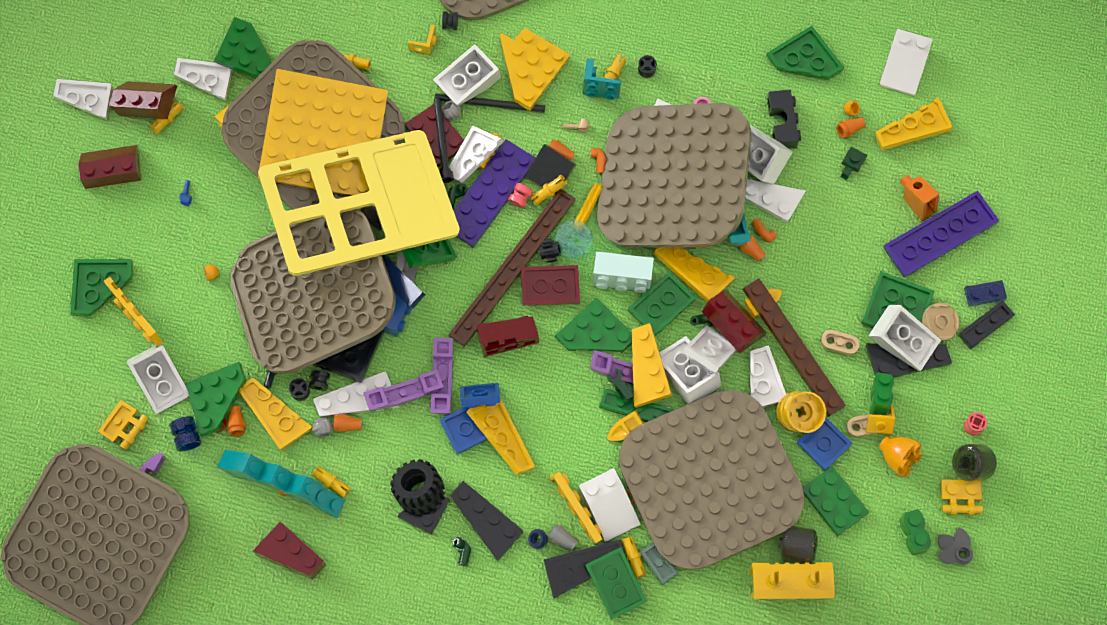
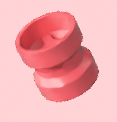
M516 183L514 193L509 196L508 201L524 209L527 204L526 200L531 197L533 191L523 184Z
M972 413L964 423L966 433L971 436L981 434L987 426V419L982 413Z

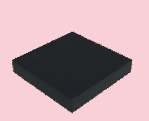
M544 144L525 176L543 187L544 184H549L559 175L565 177L563 181L567 180L576 163L547 144Z

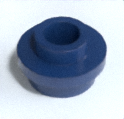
M535 529L530 533L528 541L532 548L542 549L548 542V536L545 531ZM538 536L541 537V541L539 543L537 542Z

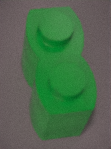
M878 372L875 376L870 392L872 401L869 411L872 415L888 416L893 401L892 388L894 385V379L891 374Z
M919 509L905 512L900 519V525L903 533L907 536V548L912 555L924 553L931 547L930 535L925 529L924 516Z

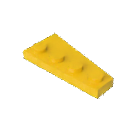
M938 97L929 105L925 104L918 111L912 114L909 113L898 122L894 121L876 131L875 137L881 150H886L952 131V125Z
M682 247L657 248L654 251L653 255L706 302L721 291H724L736 278L731 274L727 275L721 272V269L716 266L712 267L705 263L702 258L694 257Z
M111 277L107 278L104 283L116 299L113 301L119 309L124 308L125 310L122 312L129 320L134 319L133 325L139 332L141 330L144 331L142 335L148 343L152 341L157 347L162 344L163 341L156 331L128 300L121 289L117 287Z
M649 323L632 329L634 406L637 408L673 395L652 325Z
M251 378L245 383L243 388H240L239 393L280 451L313 429L311 425L288 408L280 399L276 398L256 379Z
M501 399V403H497L495 406L480 405L467 411L470 418L516 475L535 468Z
M555 472L548 476L551 483L555 481L558 484L556 486L558 493L565 500L569 501L567 503L569 509L575 516L578 515L580 518L578 522L592 543L602 540L600 536L602 534L601 529L596 523L593 525L590 517L592 516L590 512L579 503L581 498L575 490L572 491L568 486L570 481L567 476L560 472Z

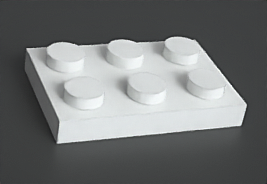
M706 325L685 347L683 353L688 355L690 359L702 364L707 370L717 373L736 352V349L724 336Z

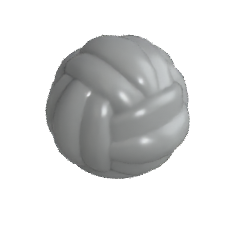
M452 100L446 102L442 107L443 118L448 120L458 119L461 115V105L457 106Z
M318 418L313 424L312 431L318 438L326 437L332 434L333 425L326 418Z

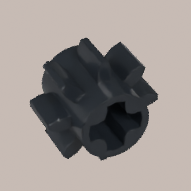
M552 238L543 240L544 245L539 246L541 259H546L549 263L558 261L557 256H561L559 242H554Z

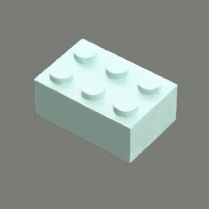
M596 252L593 286L599 289H607L609 287L615 288L618 291L634 290L636 293H646L651 285L654 258Z

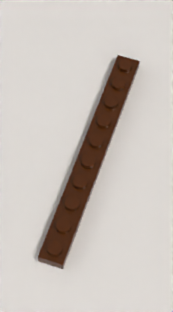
M562 189L556 193L449 333L450 338H453L463 347L467 345L477 331V324H483L521 274V267L527 266L539 250V246L543 245V240H546L575 203L576 198Z

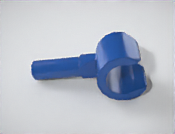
M189 180L185 181L184 191L179 196L180 203L185 206H190L192 202V196L188 195Z

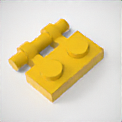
M120 400L100 427L98 433L113 443H116L119 437L122 438L123 441L120 447L126 451L129 445L135 442L134 438L140 430L143 431L146 427L145 423L149 418L142 414L139 420L134 417L138 411ZM131 423L134 426L131 429V431L128 434H126L124 431L127 428V426Z
M942 479L940 481L941 500L949 501V505H942V513H950V515H957V513H967L968 515L983 513V506H976L974 504V501L982 500L981 480ZM956 501H967V505H957Z

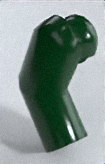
M704 314L695 315L690 318V323L694 326L705 323L708 326H714Z
M456 537L453 539L452 544L460 553L458 564L468 566L471 547L464 538Z

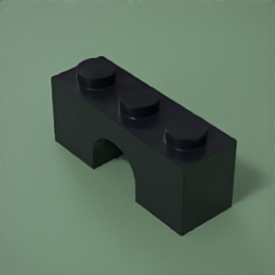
M791 89L770 91L767 97L769 116H780L785 121L784 124L773 127V139L788 149L797 148L798 142L801 141V132L797 130L796 126L798 124V114L794 113V107H796L795 96H792Z

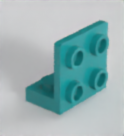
M587 59L583 94L588 97H605L608 100L619 99L621 80L596 77L597 67H594V59Z

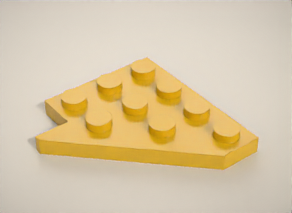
M526 28L520 32L515 40L501 33L500 42L514 101L531 111L568 62L570 54Z

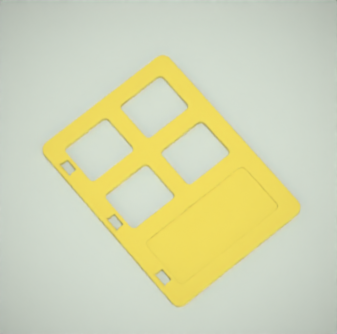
M421 130L260 167L258 171L288 271L294 276L454 238L459 234V225L426 134ZM405 140V143L395 145L394 141ZM348 152L349 156L338 158L337 154ZM359 160L369 191L335 199L324 168L346 161ZM290 165H291V169H290V170H286V171H281V170H280L281 167H286V166H290ZM309 171L320 202L290 211L284 210L275 179ZM374 206L385 239L351 246L340 213ZM321 217L325 218L335 250L301 259L289 226Z

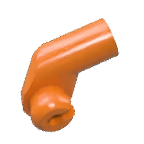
M592 148L591 158H597L596 172L604 173L606 156L601 148Z
M756 218L751 222L755 231L766 242H772V240L777 238L775 231L770 230L768 232L760 219Z

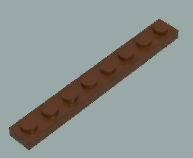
M760 278L742 289L806 385L812 393L821 397L825 403L828 417L846 406Z

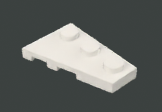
M178 58L174 76L226 101L233 70L213 62Z
M57 79L54 97L59 101L107 120L113 86L110 83Z
M472 126L449 166L451 171H453L454 180L463 183L504 141Z
M747 179L745 201L788 223L806 191Z
M769 345L750 351V396L755 398L763 408L778 404L780 399L786 395Z

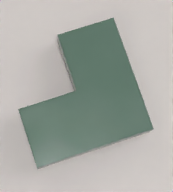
M651 543L639 552L661 585H664L679 574L673 565L662 558L654 543Z

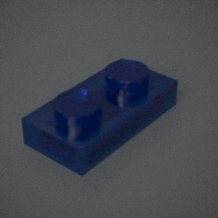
M1003 280L966 286L964 288L968 307L1007 299Z

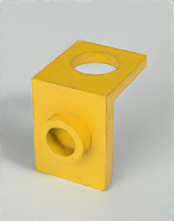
M435 25L430 27L426 44L408 40L409 51L430 55L432 46H436L437 43Z
M891 405L888 416L869 414L866 432L892 434L895 423L893 405Z

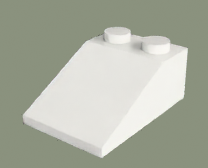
M897 29L879 86L915 96L933 39Z
M474 44L436 76L433 81L459 106L490 88L501 78V75L493 62Z
M750 125L752 141L748 171L761 181L774 184L790 158L792 151Z
M889 305L869 334V337L878 345L918 371L922 370L941 341L901 305Z
M685 336L661 351L660 355L667 377L679 395L687 404H690L720 388L721 380L719 372L714 373L707 370L702 364L690 359L688 355L683 353L685 347L691 342Z
M160 344L158 347L155 345L127 360L128 366L156 414L189 397L187 387L163 344Z
M614 468L579 485L578 491L594 522L601 529V535L605 543L641 525Z

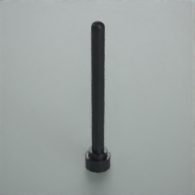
M435 98L434 109L441 160L439 173L443 183H449L454 181V174L448 164L441 99Z

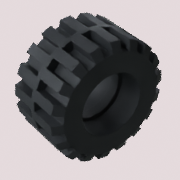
M418 459L417 462L410 460V463L407 464L405 462L402 468L398 467L396 469L397 473L393 474V480L390 482L391 492L403 510L411 514L414 512L421 514L422 511L427 513L429 512L428 509H434L436 507L435 504L441 502L440 497L444 496L443 489H445V486L436 468L430 462H424L422 459ZM425 482L419 490L410 492L414 485Z

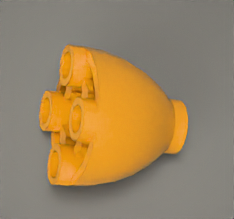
M886 436L879 446L891 470L904 478L910 473L913 463H918L923 455L920 452V442L907 437L890 438Z

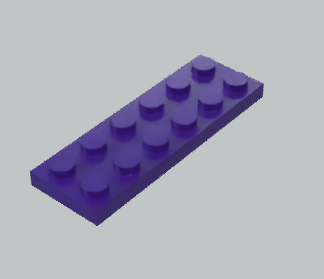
M507 139L504 141L453 210L459 225V234L456 236L458 239L472 248L475 247L505 206L509 196L514 193L516 183L521 184L536 157Z
M976 191L888 242L883 248L905 278L996 225L999 219L979 191Z

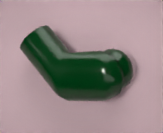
M457 184L448 190L447 195L452 208H454L456 199L467 192L468 188L465 184Z

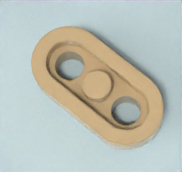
M827 330L821 337L823 348L847 356L854 355L860 346L859 340L855 336L835 330ZM827 339H832L833 343L829 344ZM846 344H850L852 349H847Z
M869 414L853 417L846 425L847 433L855 438L877 434L866 432ZM854 425L859 427L858 431L853 430Z

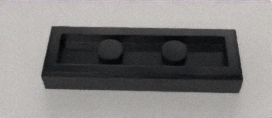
M1002 300L960 332L958 336L971 350L1013 318L1015 314Z

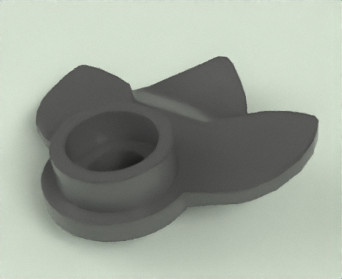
M959 527L954 537L950 535L938 536V544L943 551L937 557L943 563L953 564L957 562L958 564L965 565L972 560L973 552L969 547L971 539L967 532ZM959 552H964L966 557L961 558Z

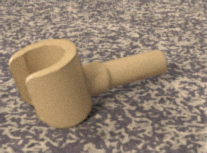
M580 119L579 124H563V128L577 129L582 133L587 132L590 126L587 119Z

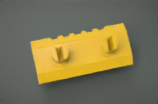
M805 562V564H751L750 575L753 576V580L750 585H753L752 599H834L835 588L832 562H815V564H809V562Z

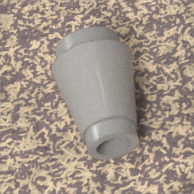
M556 524L548 535L551 542L570 551L578 543L562 525Z

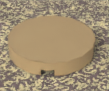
M940 302L930 305L925 310L922 324L941 341L951 339L958 331L959 317L957 312L949 307L950 305Z

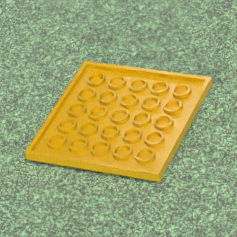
M277 69L260 167L380 139L388 90ZM348 152L337 154L338 158L349 156ZM359 160L346 161L324 168L332 193L353 196L369 191ZM290 165V166H286V167H281L280 170H281V171L290 170V169H291V165ZM309 171L275 179V183L316 190Z

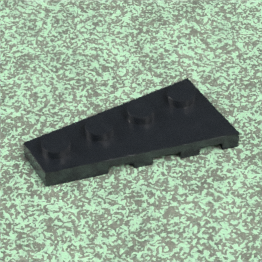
M866 344L875 376L878 372L891 374L893 378L920 372L880 345ZM938 344L921 371L947 366L952 363L946 344Z
M464 481L450 495L498 562L520 537L523 530Z
M621 539L544 559L553 599L591 578L584 564L619 547L623 550Z

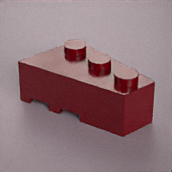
M522 316L517 319L477 324V334L483 357L539 343V335L533 316Z
M281 522L253 550L256 556L312 580L326 566L324 560Z

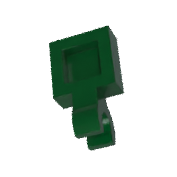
M851 146L841 163L845 168L840 177L847 180L853 170L858 173L867 158V154Z
M616 368L615 373L618 377L612 378L608 374L607 380L613 384L616 392L627 404L633 399L634 395L632 393L634 391L628 383L625 384L621 380L622 373Z

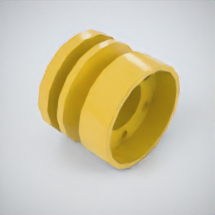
M794 391L787 393L780 399L777 404L776 414L782 427L788 431L810 433L822 426L826 418V407L821 397L815 393Z

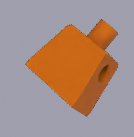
M909 175L904 176L900 180L904 187V200L921 221L937 212L939 193L921 176L912 179Z

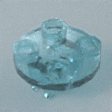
M568 221L557 230L555 242H559L563 255L570 258H578L588 253L592 247L593 234L583 222Z

